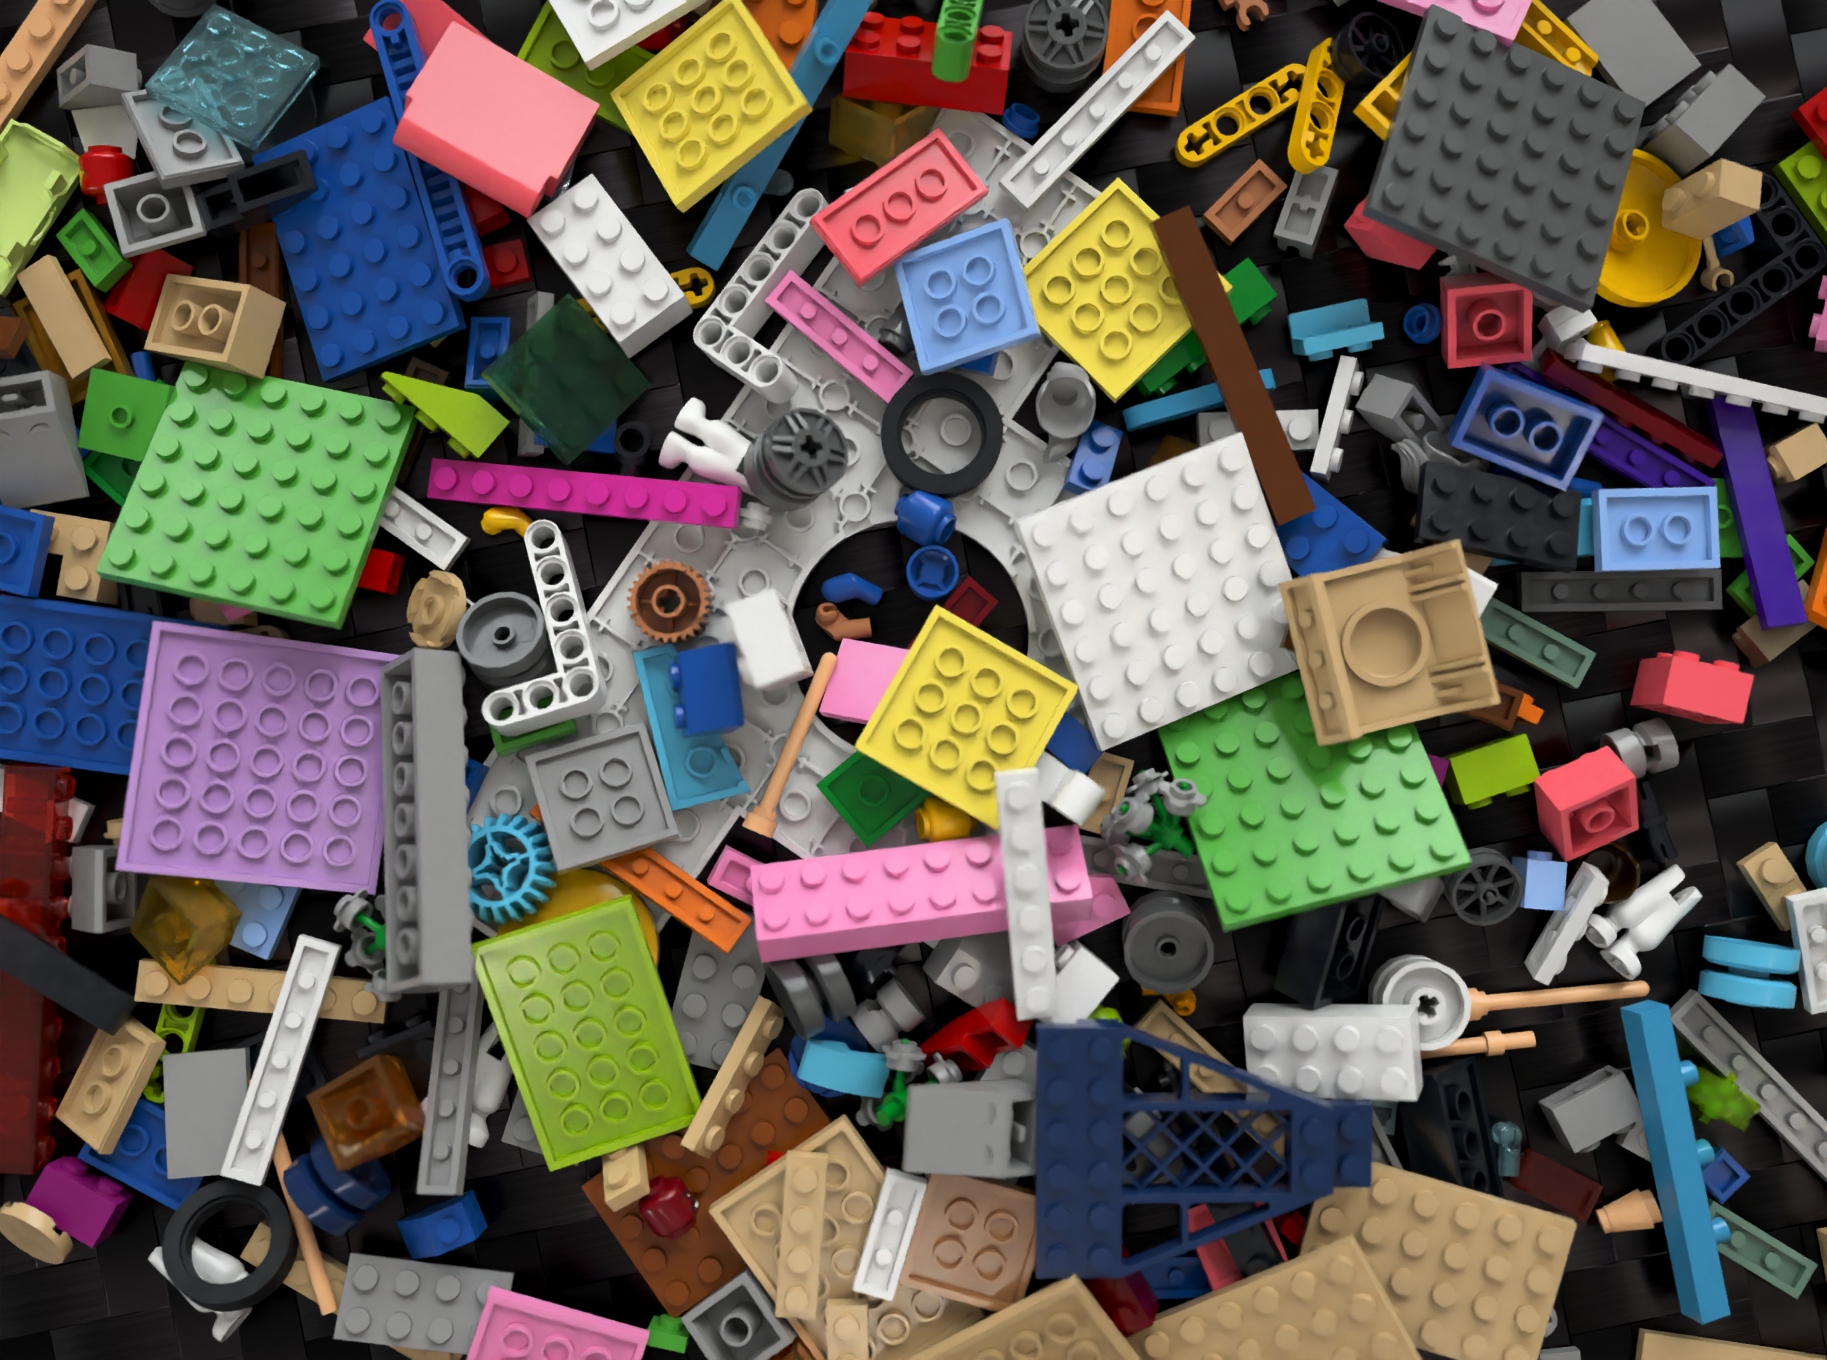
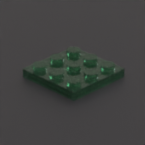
M569 293L560 299L480 374L530 429L544 441L545 445L565 466L573 462L652 385Z

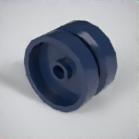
M330 1128L311 1145L310 1154L304 1153L299 1156L283 1174L286 1191L296 1207L311 1222L333 1235L345 1236L365 1217V1210H372L391 1192V1180L376 1155L355 1136L338 1128Z

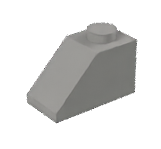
M86 44L57 69L59 108L62 109L123 105L121 93L141 90L142 73L140 69H137L135 53Z
M1379 374L1374 375L1355 405V408L1372 428L1395 442L1409 439L1422 448L1423 438L1428 431L1441 433L1446 426L1414 385Z

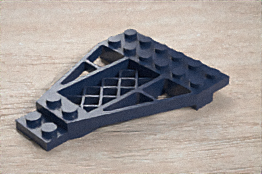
M1077 1019V1023H1037L1036 1277L1069 1278L1076 1274L1078 1278H1122L1334 1193V1188L1371 1187L1373 1105L1369 1100H1325L1307 1092H1298L1121 1023L1119 1019ZM1129 1038L1179 1057V1092L1122 1093L1123 1041ZM1194 1063L1266 1092L1189 1093L1190 1064ZM1265 1110H1269L1281 1122L1263 1138L1251 1124ZM1277 1110H1285V1118ZM1139 1111H1143L1155 1124L1138 1139L1125 1125ZM1153 1111L1167 1112L1159 1118ZM1181 1111H1186L1197 1123L1180 1139L1167 1125ZM1195 1111L1208 1112L1201 1118ZM1223 1111H1228L1238 1123L1221 1138L1209 1124ZM1236 1111H1250V1112H1249L1245 1117H1242V1116H1241L1238 1112H1236ZM1163 1130L1176 1144L1158 1159L1146 1145ZM1205 1130L1217 1144L1200 1159L1188 1145ZM1247 1130L1259 1143L1242 1159L1230 1145ZM1122 1133L1134 1143L1123 1155ZM1283 1134L1284 1158L1271 1146ZM1268 1150L1280 1163L1262 1179L1250 1166ZM1142 1151L1154 1165L1138 1180L1125 1166ZM1184 1151L1196 1165L1179 1179L1167 1166ZM1226 1151L1238 1164L1221 1179L1208 1166ZM1204 1171L1216 1183L1192 1182ZM1245 1171L1257 1181L1234 1183ZM1163 1172L1173 1183L1150 1182ZM1122 1174L1131 1183H1122ZM1284 1175V1182H1276ZM1267 1202L1188 1234V1211L1193 1203ZM1128 1203L1179 1204L1178 1238L1129 1258L1122 1259L1123 1206Z

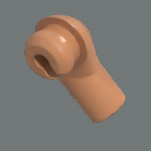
M825 602L818 606L816 622L819 628L833 640L842 641L843 638L853 640L872 637L869 617L848 620L837 610V606L833 603Z

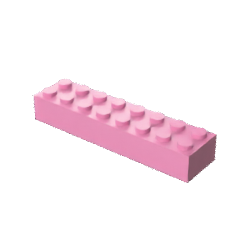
M1078 825L1045 828L1044 839L1052 925L1090 920L1093 897ZM999 834L750 866L756 935L762 963L1008 931Z

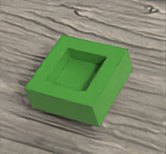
M662 1314L660 1317L653 1316L648 1327L649 1338L647 1345L685 1353L690 1339V1332L680 1316L676 1318L670 1317L669 1314Z

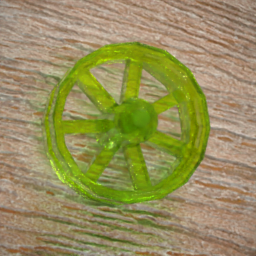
M1695 1065L1699 1074V1082L1685 1087L1687 1099L1700 1107L1698 1110L1704 1113L1700 1121L1708 1124L1711 1118L1715 1121L1720 1119L1746 1133L1751 1125L1749 1122L1754 1115L1759 1113L1762 1106L1738 1090L1739 1086L1734 1083L1738 1078L1735 1074L1730 1072L1727 1078L1721 1075L1717 1077Z

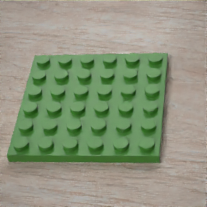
M186 360L96 568V572L104 579L341 629L418 420L414 415L418 412L417 407L405 404L400 405L396 402L265 375L263 379L253 378Z
M1300 671L1280 676L1156 728L1172 780L1183 778L1193 781L1197 791L1207 798L1205 806H1196L1195 812L1185 816L1223 932L1470 868L1472 861L1414 723L1410 722L1362 734V737L1350 741L1319 746Z

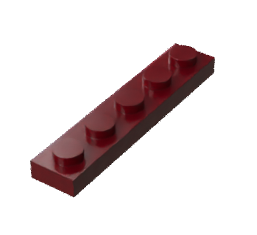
M1547 347L1539 357L1538 362L1544 372L1543 378L1550 385L1559 390H1563L1565 387L1578 393L1576 396L1580 401L1597 408L1599 405L1611 411L1610 416L1615 421L1627 428H1630L1633 424L1645 430L1643 432L1645 437L1661 447L1666 443L1677 448L1676 453L1690 464L1697 465L1700 461L1713 469L1722 459L1723 454L1714 440L1601 376L1576 369L1578 363L1564 359V355Z

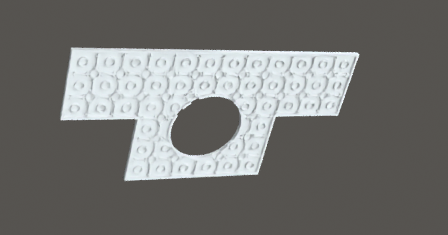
M936 108L910 147L939 127L989 192L984 199L971 207L968 212L954 219L910 252L1007 217L1011 222L1019 255L1023 259L1022 266L1024 267L1092 203L1101 192L1068 170L1026 213L998 186V182L1032 145L984 113ZM833 256L812 287L877 342L881 336L879 330L903 304L894 264L859 288L837 258ZM787 323L769 351L777 355L796 376L798 388L795 395L787 402L776 404L745 384L721 421H724L747 440L753 442L784 412L796 408L816 409L829 416L842 430L846 439L849 462L844 476L834 486L804 508L792 512L771 508L769 515L773 519L771 525H766L765 532L742 526L743 518L740 517L738 529H733V532L716 527L650 521L587 613L607 688L605 704L596 712L575 718L578 733L504 757H500L494 747L483 763L490 768L466 817L470 832V825L477 824L484 828L485 817L491 816L498 821L500 814H508L513 819L515 816L520 815L527 818L528 823L535 822L541 826L540 833L547 834L545 826L537 822L529 814L538 801L525 756L643 721L664 784L633 653L669 644L658 642L642 633L641 628L635 625L636 620L631 619L633 612L627 609V606L631 604L627 597L632 594L628 589L634 587L633 581L640 580L638 577L639 573L645 574L646 567L651 570L653 569L652 564L659 565L661 560L666 563L669 560H673L675 563L680 561L699 572L712 589L709 594L714 596V600L710 602L715 605V608L710 609V612L713 614V617H708L707 619L710 624L706 625V630L698 638H691L690 642L683 640L682 644L674 642L673 645L679 653L730 642L722 618L729 616L725 606L766 590L775 588L787 600L793 615L796 601L804 583L817 564L833 548L861 531L874 526L897 522L898 516L894 514L897 502L904 494L910 495L913 491L904 486L894 476L883 454L881 424L887 404L791 324ZM1040 330V338L1001 350L993 377L954 369L940 371L965 376L983 387L994 400L1003 425L1001 450L989 476L973 490L945 499L952 503L954 508L953 515L957 517L954 531L964 534L985 548L1002 565L1015 585L1022 601L1027 621V657L1072 682L1013 522L1078 496L1062 489L1071 459L1065 456L1056 462H1042L1048 444L1012 420L1060 351ZM916 350L909 352L905 358L896 357L914 372L912 379L924 375L921 373L919 363L914 359ZM949 398L930 399L915 407L904 422L901 436L904 450L911 461L921 469L935 474H949L966 467L977 455L982 439L980 425L972 411L964 404ZM689 466L679 479V481L703 483L705 481L716 485H725L695 475ZM743 492L740 508L746 509L748 502L767 506L758 498ZM671 593L670 599L663 600L662 605L669 609V613H672L675 607H679L680 600L676 598V593ZM738 644L735 645L737 659L744 657L741 647ZM576 646L568 652L567 659L579 657L584 647ZM738 665L745 725L732 733L720 735L751 792L672 811L679 838L650 847L697 880L738 818L741 816L745 819L748 811L752 812L755 805H760L805 698L798 682L771 692L757 689L753 684H746ZM557 667L552 674L558 673ZM585 683L581 685L577 691V696L585 697L589 695L593 690L594 684ZM1075 693L1066 711L1090 731L1078 695ZM816 714L774 811L777 814L775 822L778 825L772 838L802 859L927 844L925 840L919 839L915 825V812L917 808L922 807L921 803L868 848L816 786V784L857 750L853 749L854 746L831 731ZM1045 748V749L1043 750V751H1045L1046 753H1048L1050 756H1052L1053 758H1055L1057 761H1059L1060 763H1062V762H1061L1056 756H1054L1048 749ZM978 820L977 829L972 830L970 838L998 835L999 830L996 831ZM519 838L505 839L507 846L512 848L513 853L525 854L528 852ZM554 858L550 860L551 863L556 864ZM597 863L583 867L611 874ZM528 873L523 878L522 885L524 884L528 876ZM481 885L485 895L491 901L503 900L501 892L496 891L495 885ZM638 893L649 907L659 934L671 915ZM480 915L474 916L473 926L490 938L497 937L500 924H497L495 920L491 923H486L480 920ZM940 939L924 942L934 949Z

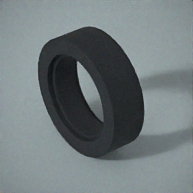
M937 372L928 376L922 375L902 386L888 403L881 424L883 454L894 476L912 491L919 489L937 494L943 498L965 494L980 485L993 470L999 457L1003 440L1001 416L992 397L975 381L949 372ZM934 398H949L964 404L975 415L981 429V446L975 458L963 469L949 474H935L921 469L911 461L902 444V429L910 412L919 404Z
M232 1178L210 1183L192 1193L174 1212L163 1238V1264L173 1285L192 1302L213 1311H237L263 1301L284 1282L292 1269L297 1255L298 1238L288 1207L273 1190L264 1184L257 1186ZM246 1206L262 1212L270 1225L271 1241L269 1250L257 1269L247 1277L227 1284L211 1283L200 1278L193 1266L192 1246L201 1226L217 1212L230 1207Z

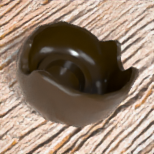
M1617 841L1605 844L1573 860V877L1584 861L1599 868L1610 882L1604 904L1614 905L1628 900L1639 887L1640 866L1632 854Z

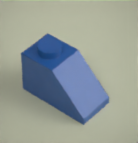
M473 1189L463 1193V1196H455L397 1222L412 1260L439 1256L472 1242L488 1227Z

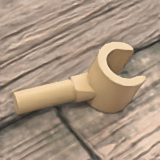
M1710 235L1702 239L1707 268L1701 274V284L1705 288L1717 292L1716 279L1719 276L1720 283L1723 286L1732 287L1734 275L1730 270L1720 267L1713 236Z

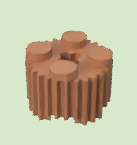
M661 560L659 565L652 564L653 569L651 570L646 567L645 574L639 573L638 577L640 580L633 581L634 587L628 589L632 594L627 597V600L631 602L627 609L633 612L631 619L636 620V627L641 628V632L648 635L649 638L661 643L674 644L675 642L682 644L683 640L690 642L691 638H698L706 630V625L710 624L707 620L708 617H713L710 609L715 608V605L710 602L714 600V596L709 594L712 589L708 586L707 580L692 567L686 566L680 561L675 563L673 560H669L666 563ZM671 593H676V598L680 600V605L675 607L674 612L669 613V609L662 605L663 600H669Z

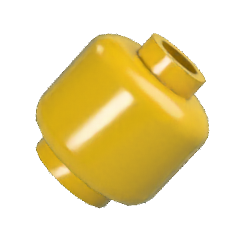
M937 796L927 797L923 801L922 807L917 808L915 812V825L918 837L927 843L970 838L972 830H976L978 826L977 819Z

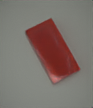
M1528 1147L1510 1181V1184L1585 1223L1603 1189V1186Z

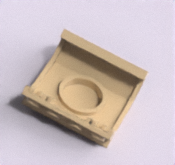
M1460 539L1331 572L1311 574L1278 583L1319 746L1354 740L1362 737V734L1435 716L1501 703Z

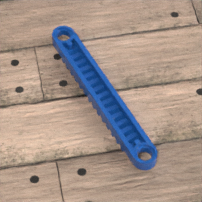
M381 0L371 9L369 21L399 123L404 115L406 94L427 62V55L422 47L415 20L405 5L399 0ZM395 13L401 15V23L396 29L390 31L383 29V22L387 16ZM407 152L444 281L448 289L461 300L468 302L476 301L482 298L488 291L490 275L482 251L483 245L477 234L479 231L473 220L474 214L469 207L470 201L464 190L466 188L465 184ZM466 269L476 270L477 280L475 284L469 288H460L458 286V277L461 272Z

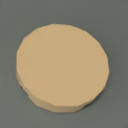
M433 570L429 572L430 576L427 579L421 578L413 589L407 608V623L413 624L414 633L409 632L411 640L418 647L443 650L449 647L456 639L458 623L466 612V592L462 581L455 574Z
M8 1202L0 1208V1232L19 1249L32 1257L47 1263L60 1264L72 1252L73 1242L69 1234L63 1231L59 1236L52 1230L56 1223L45 1213L21 1202H14L12 1205Z

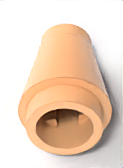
M1637 1188L1603 1206V1208L1595 1210L1604 1234L1654 1229V1224L1663 1221L1659 1207L1650 1189L1640 1192Z

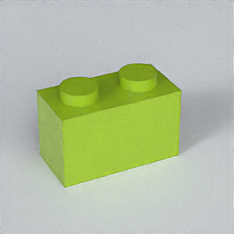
M1512 733L1440 757L1450 761L1445 781L1453 804L1468 805L1469 809L1489 805L1493 802L1491 796L1503 792L1506 793L1507 797L1525 793L1531 790L1529 784L1534 782L1533 779L1541 776L1526 733Z

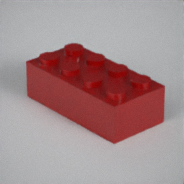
M866 12L845 50L843 97L1003 115L1013 32L1004 31L1001 27L993 25L979 28L968 77L963 81L948 82L935 77L931 70L938 23L924 22L921 18L914 16L898 19L884 17L877 12Z

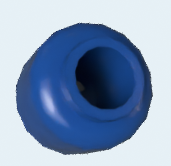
M919 489L913 491L910 495L904 494L897 502L894 514L898 516L897 528L899 533L923 547L936 545L937 543L940 545L944 544L954 531L957 517L953 515L954 508L950 501L937 494Z

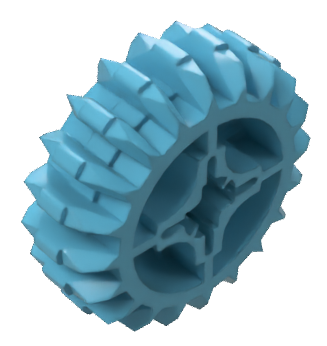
M500 814L498 821L491 816L485 817L484 828L477 824L470 825L473 836L468 848V868L472 872V886L469 890V909L472 911L473 916L480 915V920L486 923H491L495 920L497 924L507 925L510 918L518 923L524 921V911L531 915L538 913L535 902L537 900L543 903L548 902L549 897L544 893L546 887H557L556 882L549 879L550 873H556L558 870L556 864L550 862L554 856L551 847H547L550 843L548 835L540 833L541 826L535 822L528 823L527 818L520 815L515 816L513 819L508 814ZM519 838L528 852L525 854L513 853L512 848L507 846L505 839ZM528 873V876L524 884L522 885L523 878ZM481 885H495L496 891L501 892L503 900L491 901L485 895Z

